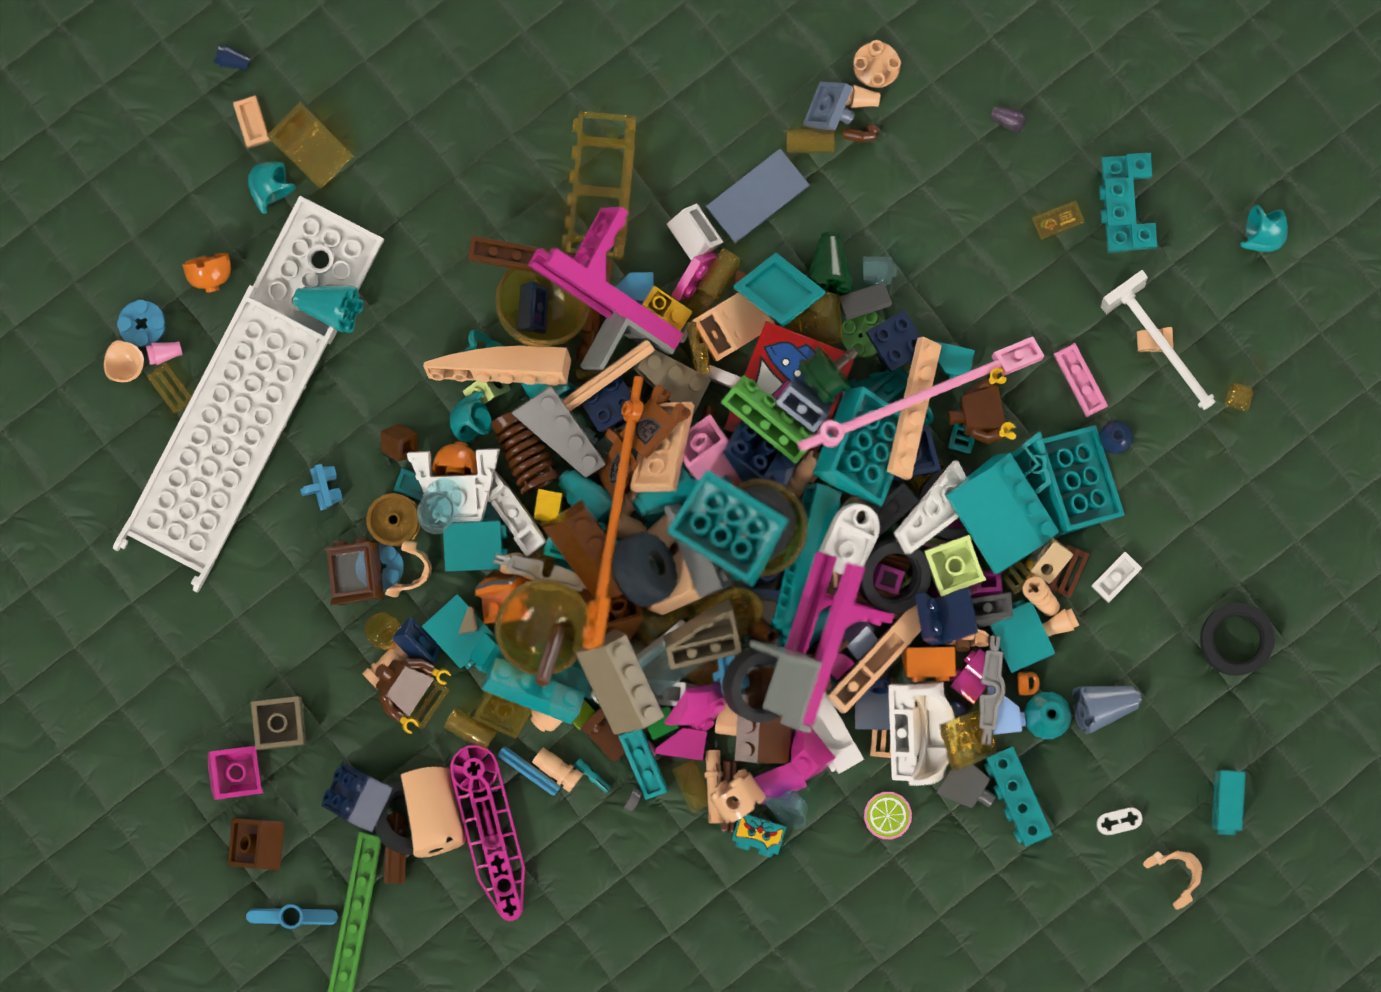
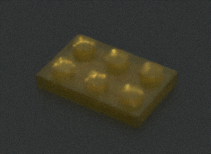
M979 708L939 724L940 735L944 741L947 759L952 771L960 770L997 753L993 736H991V745L981 744L982 729L979 728Z

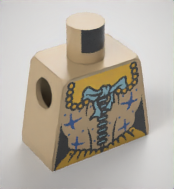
M1052 537L1043 546L1033 551L1026 561L1025 565L1030 570V573L1023 582L1025 583L1031 577H1040L1050 584L1074 554L1065 545Z

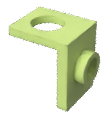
M476 381L466 388L463 393L467 397L476 392L483 391L484 396L480 398V401L487 404L493 398L509 392L511 388L508 384L500 382L502 388L499 389L494 385L493 381L487 383Z

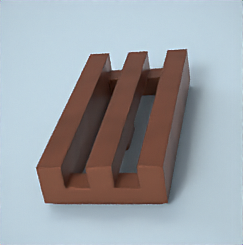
M1067 545L1066 547L1074 555L1060 587L1058 588L1055 585L1061 571L1050 583L1049 588L1071 598L1090 554ZM1078 556H1081L1082 560L1067 592L1064 588Z

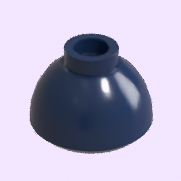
M1121 421L1107 423L1101 429L1099 435L1103 448L1112 454L1125 452L1131 446L1133 440L1131 429Z

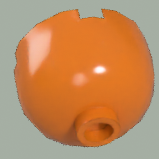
M217 253L215 256L210 257L202 256L182 264L187 281L195 288L205 289L206 293L220 290L219 285L228 280L231 272V262L228 253Z
M464 442L446 445L436 453L433 460L432 473L434 476L478 474L476 453Z

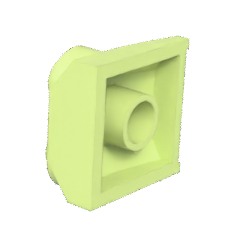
M970 535L940 545H934L924 550V555L929 562L931 577L939 596L947 595L986 580L973 549Z

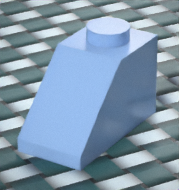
M993 686L986 687L987 694L993 695L995 688ZM1005 695L998 706L997 726L995 730H992V735L1021 732L1022 727L1026 726L1024 712H1020L1019 707Z

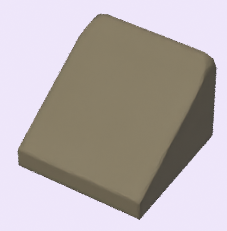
M468 607L459 631L460 635L478 632L475 609L472 607Z

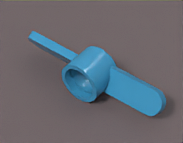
M290 904L282 909H249L246 919L250 923L281 924L285 928L293 929L301 924L332 925L337 922L338 916L334 910L302 909L298 905ZM288 908H295L300 913V920L295 925H288L283 919V914Z

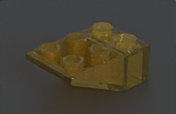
M301 103L267 135L270 142L320 190L353 157L339 140Z

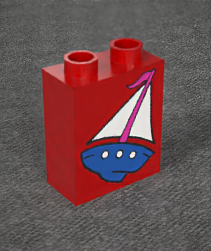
M765 321L745 376L755 381L761 390L773 396L777 401L780 393L794 376L810 387L804 380V374L798 365L800 364L799 360L802 358L807 360L816 353V347H822L834 361L847 352ZM851 359L850 362L841 368L846 378L854 359ZM815 386L810 387L813 391L817 393L818 390ZM840 391L837 395L834 396L835 401H833L832 403L829 402L833 405L830 410V413L827 416V418L822 422V424L817 428V430L814 432L815 434H818V431L823 425V423L831 420V417L833 415V412L835 410L836 404L842 391ZM730 411L724 429L734 433L741 418ZM821 443L810 447L799 459V463L810 451L818 453Z

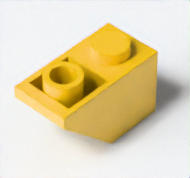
M656 286L652 287L642 303L643 307L679 331L682 330L693 312Z

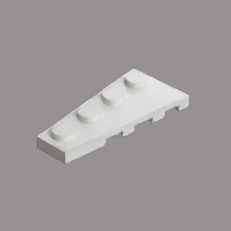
M952 461L894 533L905 554H911L958 518V515L945 496L967 478L958 461Z

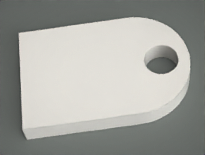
M858 503L848 504L836 513L819 549V552L837 557L833 569L834 572L842 575L846 562L865 566L879 535L880 524L876 513L868 506ZM863 510L865 519L862 523H858L856 515L859 511Z

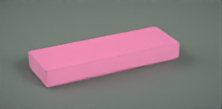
M1076 343L1054 353V357L1086 418L1108 407Z

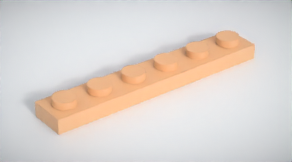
M925 337L917 338L904 398L932 387L942 345ZM929 399L904 408L900 412L887 472L905 480L912 477Z

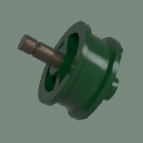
M820 346L815 348L816 353L807 360L804 358L799 360L800 364L798 367L804 374V380L810 387H816L818 396L825 404L828 401L831 403L835 401L834 396L844 388L846 390L851 388L841 368L859 355L854 347L835 361Z

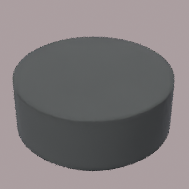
M633 787L623 808L629 812L633 811L642 795V791Z

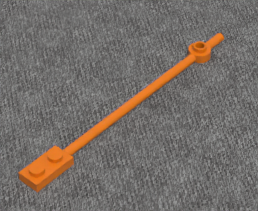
M640 376L634 377L631 398L623 404L621 410L623 419L626 421L600 577L596 599L589 603L586 610V615L588 616L587 625L582 633L584 639L583 648L589 650L603 644L610 603L606 593L635 426L643 411V402L640 401L644 378Z

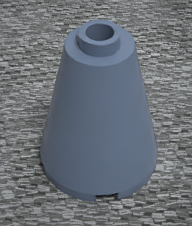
M1079 686L1072 691V698L1076 697V704L1072 705L1075 719L1081 730L1086 729L1085 734L1093 733L1137 710L1142 701L1140 692L1135 690L1133 686Z

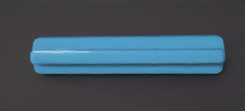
M504 746L499 751L498 757L549 794L553 796L557 794L560 786L554 780L508 747Z

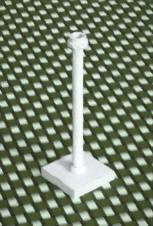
M1141 270L1103 297L1101 308L1108 314L1120 304H1127L1200 400L1198 406L1206 410L1216 402L1213 399V394L1207 395L1135 299V294L1145 287L1148 278L1143 270Z

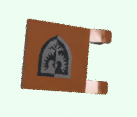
M660 384L653 389L651 398L643 406L641 417L635 426L632 446L646 459L678 423L686 420L691 415V411L682 403H677L674 406L671 416L662 409L659 404L668 400L671 394ZM624 428V429L620 432V434H619V435H621L623 438H624L625 428Z
M610 427L607 429L605 436L614 444L604 460L606 465L597 470L596 473L613 499L623 438L619 435L622 431L621 429L617 428L614 431ZM632 453L630 455L625 488L638 465Z

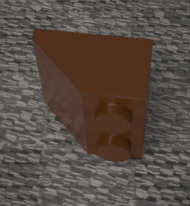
M624 594L609 598L610 603L604 635L614 629H618L630 641L643 620V606L629 601Z
M232 818L227 866L280 870L284 822Z

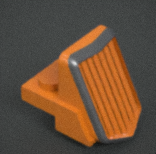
M500 569L489 573L475 588L476 596L482 598L484 624L490 625L530 618L524 603V597L531 589L532 581L519 575L503 574Z

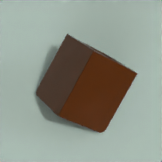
M396 424L382 430V452L399 462L407 459L408 452H418L417 433L401 424Z

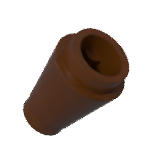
M753 617L747 622L746 631L751 639L770 644L777 641L778 632L765 618Z

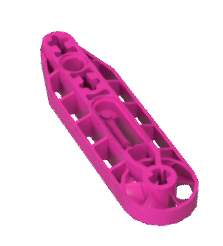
M468 745L454 755L450 768L476 875L499 915L504 920L514 921L521 916L523 911L525 865L499 764L495 755L487 748L479 745ZM469 748H471L473 758L469 756ZM488 753L490 754L484 762L481 761ZM476 762L477 766L479 764L481 766L476 776H473L474 773H469L468 771L472 767L471 763ZM455 763H459V764H463L464 766L461 767V766L454 765V764H455ZM489 771L495 773V775H490L485 772ZM498 776L501 785L491 788ZM457 786L469 792V794L459 796ZM502 788L507 809L497 811L492 791ZM487 790V796L475 799L474 793ZM470 797L475 817L465 819L460 800L462 798ZM487 800H490L498 834H494L490 813L485 804ZM478 802L482 803V814L487 827V834L490 835L485 837L477 807ZM508 811L513 832L503 834L498 814ZM476 820L481 841L472 843L466 822ZM514 835L519 855L509 858L504 837ZM482 843L487 864L477 866L472 845ZM499 855V858L505 860V863L501 864L502 871L508 870L509 875H500L495 878L494 873H499L498 866H493L492 861L496 860L495 856ZM520 858L522 879L515 881L510 860ZM487 866L493 885L492 888L488 889L481 880L478 870ZM503 878L508 879L511 883V888L506 893L501 892L498 888V883ZM517 883H521V898L517 890ZM494 890L497 904L489 891ZM514 893L515 898H510L511 904L517 906L513 916L509 912L505 913L504 908L508 907L507 900L501 901L500 896H509Z

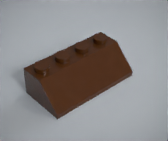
M580 500L543 525L542 528L594 599H596L607 533L584 501ZM612 568L606 593L607 598L618 597L623 594L614 580Z
M757 664L746 673L749 677L750 685L744 688L745 694L742 697L749 707H758L764 704L775 671L772 665ZM738 715L735 761L790 763L792 728L780 723L782 716L770 722L755 723Z

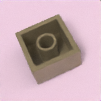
M302 697L251 702L256 750L307 745Z

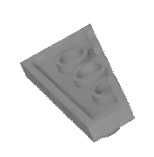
M552 385L512 411V414L585 478L606 465L602 456Z

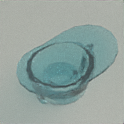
M443 478L431 483L418 505V522L428 533L441 534L446 531L460 507L462 500L461 490L453 480Z
M788 790L778 798L767 796L763 800L774 816L783 824L794 829L806 827L805 816L808 805L796 791Z

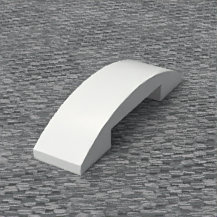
M495 471L488 502L493 505L515 536L513 539L525 556L529 557L546 541L522 502Z

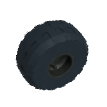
M639 532L622 539L616 544L611 565L613 577L619 590L629 601L640 606H650L670 597L676 586V564L667 545L659 537L650 533Z

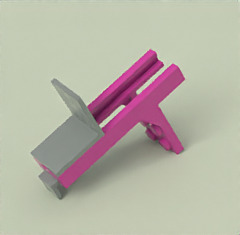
M606 207L599 210L573 259L557 248H551L549 253L543 249H537L528 266L606 317L580 365L583 369L603 370L622 335H625L638 345L644 340H648L655 350L663 354H673L677 345L684 343L693 327L692 323L686 322L682 330L679 331L606 282V252L613 247L614 237L625 225V217L628 214V211L622 207Z
M819 551L816 552L786 647L781 648L751 641L750 644L754 648L779 657L763 708L781 715V724L809 733L812 728L803 724L814 725L845 628L858 620L868 621L880 626L882 622L891 624L894 614L855 600L865 570L863 566L846 562L836 596L827 594L826 590L837 557ZM830 605L832 608L816 657L812 659L806 655L807 648L819 612Z

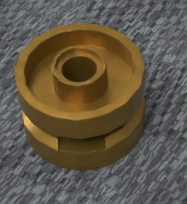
M395 493L385 494L374 500L368 509L366 517L367 527L373 538L381 544L394 547L402 546L404 541H414L421 532L423 524L422 513L418 505L410 498ZM393 515L398 518L396 524L390 523V518Z

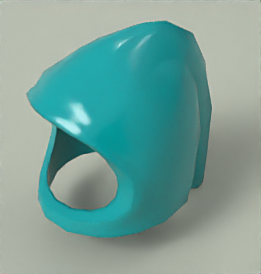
M262 162L255 165L248 176V186L251 195L262 214L267 213L268 204L285 197L296 188L294 184L287 183L283 162Z
M1259 205L1253 206L1249 212L1246 226L1248 240L1241 242V247L1260 252H1271L1280 249L1285 243L1288 234L1287 218L1284 211L1275 210L1265 215Z
M483 391L464 397L450 412V428L460 442H470L479 434H488L492 430L490 413L486 405L480 401V398L484 396Z

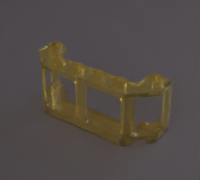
M579 111L578 118H574L573 132H577L578 141L577 146L573 145L572 160H576L575 169H570L569 183H573V192H568L567 206H571V215H566L565 229H568V233L562 237V249H566L567 253L576 254L578 249L572 248L575 242H582L586 236L575 233L578 197L581 195L619 199V207L627 210L628 214L625 217V225L614 237V252L607 251L606 257H612L614 260H624L635 153L636 116ZM584 118L626 121L625 138L613 139L586 136L584 134ZM585 146L624 150L620 188L580 184L582 150Z

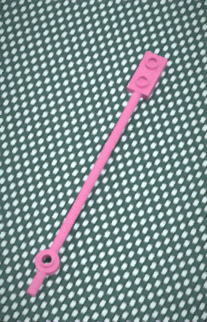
M1032 336L994 352L991 356L994 360L993 362L843 424H839L836 421H826L819 429L818 434L798 442L799 449L803 451L820 443L829 447L837 446L843 439L844 433L989 374L994 368L1002 369L1003 372L1001 374L1005 376L1041 361L1044 358V354Z

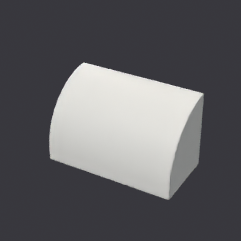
M697 204L683 209L666 224L691 261L693 257L711 252L723 243Z

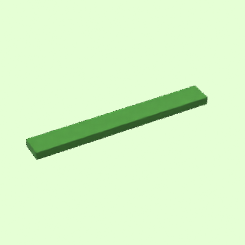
M359 832L328 992H353L382 846L381 840L374 834Z

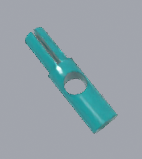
M582 758L573 765L583 775H587L589 780L605 793L608 791L596 781L597 779L610 790L611 787L599 777L600 775L597 772H593L591 767L584 763Z

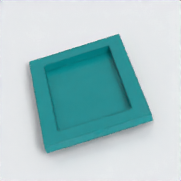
M777 253L773 254L733 286L737 292L782 328L826 294L825 290Z

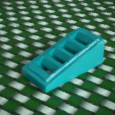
M954 424L947 450L970 456L975 439L971 436L967 437L957 434V430L964 431V428L959 424ZM955 438L969 442L968 446L954 443Z

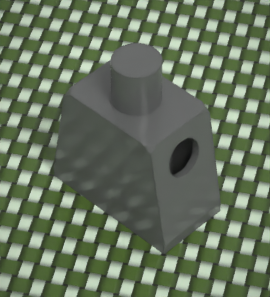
M962 754L958 755L947 776H945L936 791L937 795L969 808H973L977 801L990 807L997 796L985 789L990 779Z

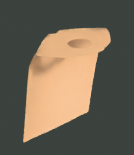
M425 767L401 774L412 832L414 856L431 857L464 845L466 832L451 777V769ZM447 837L453 838L452 841L446 842ZM443 848V849L440 850V851H437V852H434V853H429L430 851H432V850H434V849Z

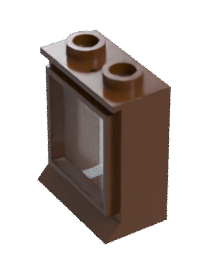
M369 538L355 539V544L348 545L347 541L334 542L333 547L325 548V551H327L332 595L330 605L342 606L346 605L345 603L365 602L364 600L384 599L378 542H369Z

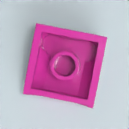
M715 683L685 689L680 700L664 721L665 724L693 725L699 731L709 730L714 725V720L718 714L725 708L726 702L722 694L721 684Z
M255 746L208 752V770L214 800L263 793Z

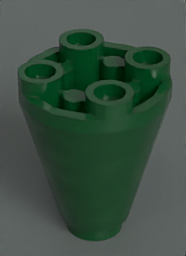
M828 231L821 234L807 277L825 290L826 294L823 296L828 297L832 301H839L840 296L851 292L853 283L840 234Z

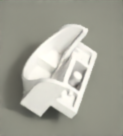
M943 681L890 684L889 711L892 780L909 781V785L937 783L947 776L946 766L951 759L956 741L955 717L950 704L944 696Z

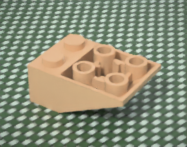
M739 292L691 320L714 361L722 359L760 336L765 321L775 324L769 316Z

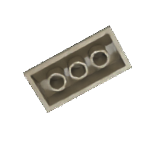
M614 629L604 635L602 645L592 650L582 647L575 651L613 734L644 729L664 717L629 640L624 633Z

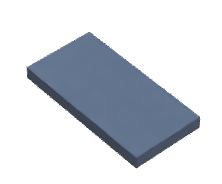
M779 149L709 203L706 208L736 244L807 189L809 184L784 152Z

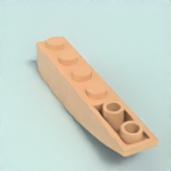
M502 346L475 349L426 361L423 366L428 378L437 381L451 379L460 382L473 380L482 383L495 381L505 384L517 382L528 385L539 383L556 386L558 384L567 385L571 358L567 348Z
M917 605L904 611L864 657L857 661L824 696L841 713H846L921 632Z

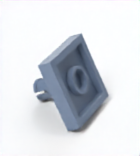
M820 82L803 125L810 129L836 130L839 120L844 124H849L854 117V112L845 108V105L853 87L847 83Z

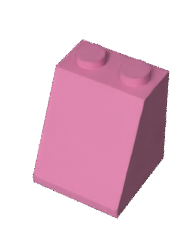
M711 414L690 428L683 462L698 482L707 469L721 479L724 475L732 478V485L737 488L743 482L723 453L729 439Z

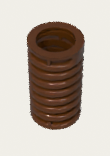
M509 412L492 421L490 425L494 429L495 436L498 437V443L502 445V452L506 453L505 459L510 461L508 466L510 469H513V477L518 478L516 480L517 486H523L520 493L524 495L555 482L560 476L556 469H552L554 465L552 460L544 461L550 457V453L548 451L540 453L546 449V444H538L542 439L530 429L516 434L528 427L522 422L512 425L519 421V419L512 412ZM535 444H538V445H536V446H534V447H532V448H529V449H527V450H524V449H526V448H528V447H531V446H533V445H535ZM537 453H540V454H538V455H536V456H534V457H532V458L526 459V458H528V457H530V456H532V455H535V454H537ZM541 461H544V462L540 463L539 465H536V466L531 467V466L534 465V464H537V463H539V462H541Z

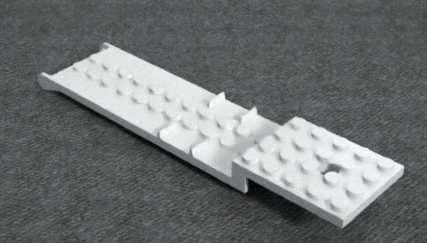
M299 196L254 285H249L131 516L117 537L113 546L114 550L125 549L128 544L126 538L130 536L200 572V576H195L191 582L194 585L193 591L197 593L200 591L283 429L287 426L286 423L303 390L306 389V384L327 344H331L337 333V330L294 306L293 297L295 291L303 287L345 285L355 286L359 290L385 239ZM325 251L329 255L328 265L321 269L315 268L312 263L314 253Z

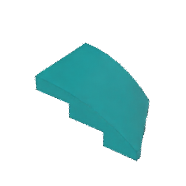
M1039 431L1011 454L1036 495L1052 483L1043 437Z

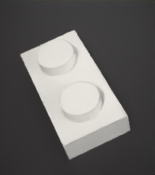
M1124 552L1091 587L1109 603L1142 567Z

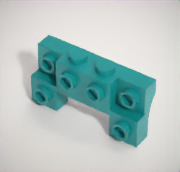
M1151 153L1102 157L1103 186H1099V198L1104 200V209H1101V223H1105L1107 253L1156 249V223H1136L1134 180L1151 179L1152 177Z

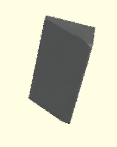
M884 283L839 297L843 313L848 320L892 305Z

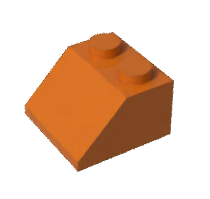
M955 647L905 648L901 653L905 677H911V682H925V677H935V681H949V676H956Z

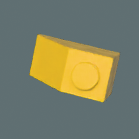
M538 489L534 520L539 522L538 526L542 527L562 511L564 497L561 493Z

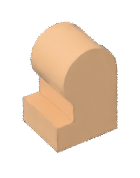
M1172 327L1158 329L1173 348ZM1147 330L1137 331V347L1139 352H1163Z

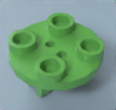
M871 312L844 321L841 335L847 350L854 347L859 354L857 357L862 358L877 355L878 352L868 338L866 331L880 324L884 319L876 312Z

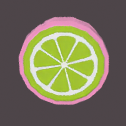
M882 792L875 795L868 801L864 810V821L868 830L874 836L881 839L900 837L908 830L912 820V811L909 803L901 795L894 792Z

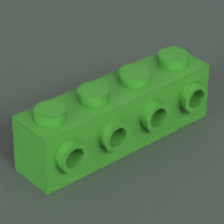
M745 375L741 377L721 402L795 464L808 450L801 451L798 442L816 435L777 405L773 396L766 394L758 387L755 381L748 379Z

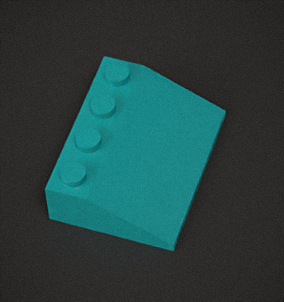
M865 387L845 390L833 421L843 424L889 404ZM897 411L844 433L843 439L837 446L829 447L824 445L813 474L833 487L877 506H883L894 474L887 472L900 412Z
M1096 425L1043 439L1052 483L1040 492L1039 495L1042 505L1059 530L1054 537L1125 516Z
M1011 453L994 455L945 495L994 574L1000 573L1040 548L1059 532Z
M706 469L667 532L674 539L750 586H753L765 568L789 520Z

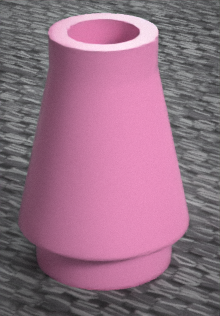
M179 341L151 343V345L146 346L150 365L156 364L157 366L182 355Z

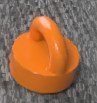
M1034 672L1017 673L1018 694L1022 696L1037 693L1040 685L1037 674ZM1028 678H1032L1034 681L1032 689H1029Z

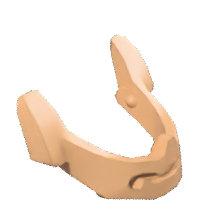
M411 540L404 541L401 549L416 555L423 561L424 570L421 577L413 580L412 584L395 583L394 586L387 589L385 595L398 597L402 590L419 587L431 576L432 564L426 553L416 549L417 542Z
M1176 851L1163 856L1160 852H1156L1144 861L1143 865L1146 868L1156 864L1161 865L1170 859H1181L1186 862V866L1192 871V880L1187 890H1184L1181 896L1173 902L1174 908L1180 909L1193 901L1191 892L1200 884L1202 866L1199 860L1191 853Z

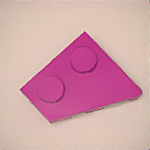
M711 251L693 257L671 296L677 301L691 298L697 289V285L719 256Z

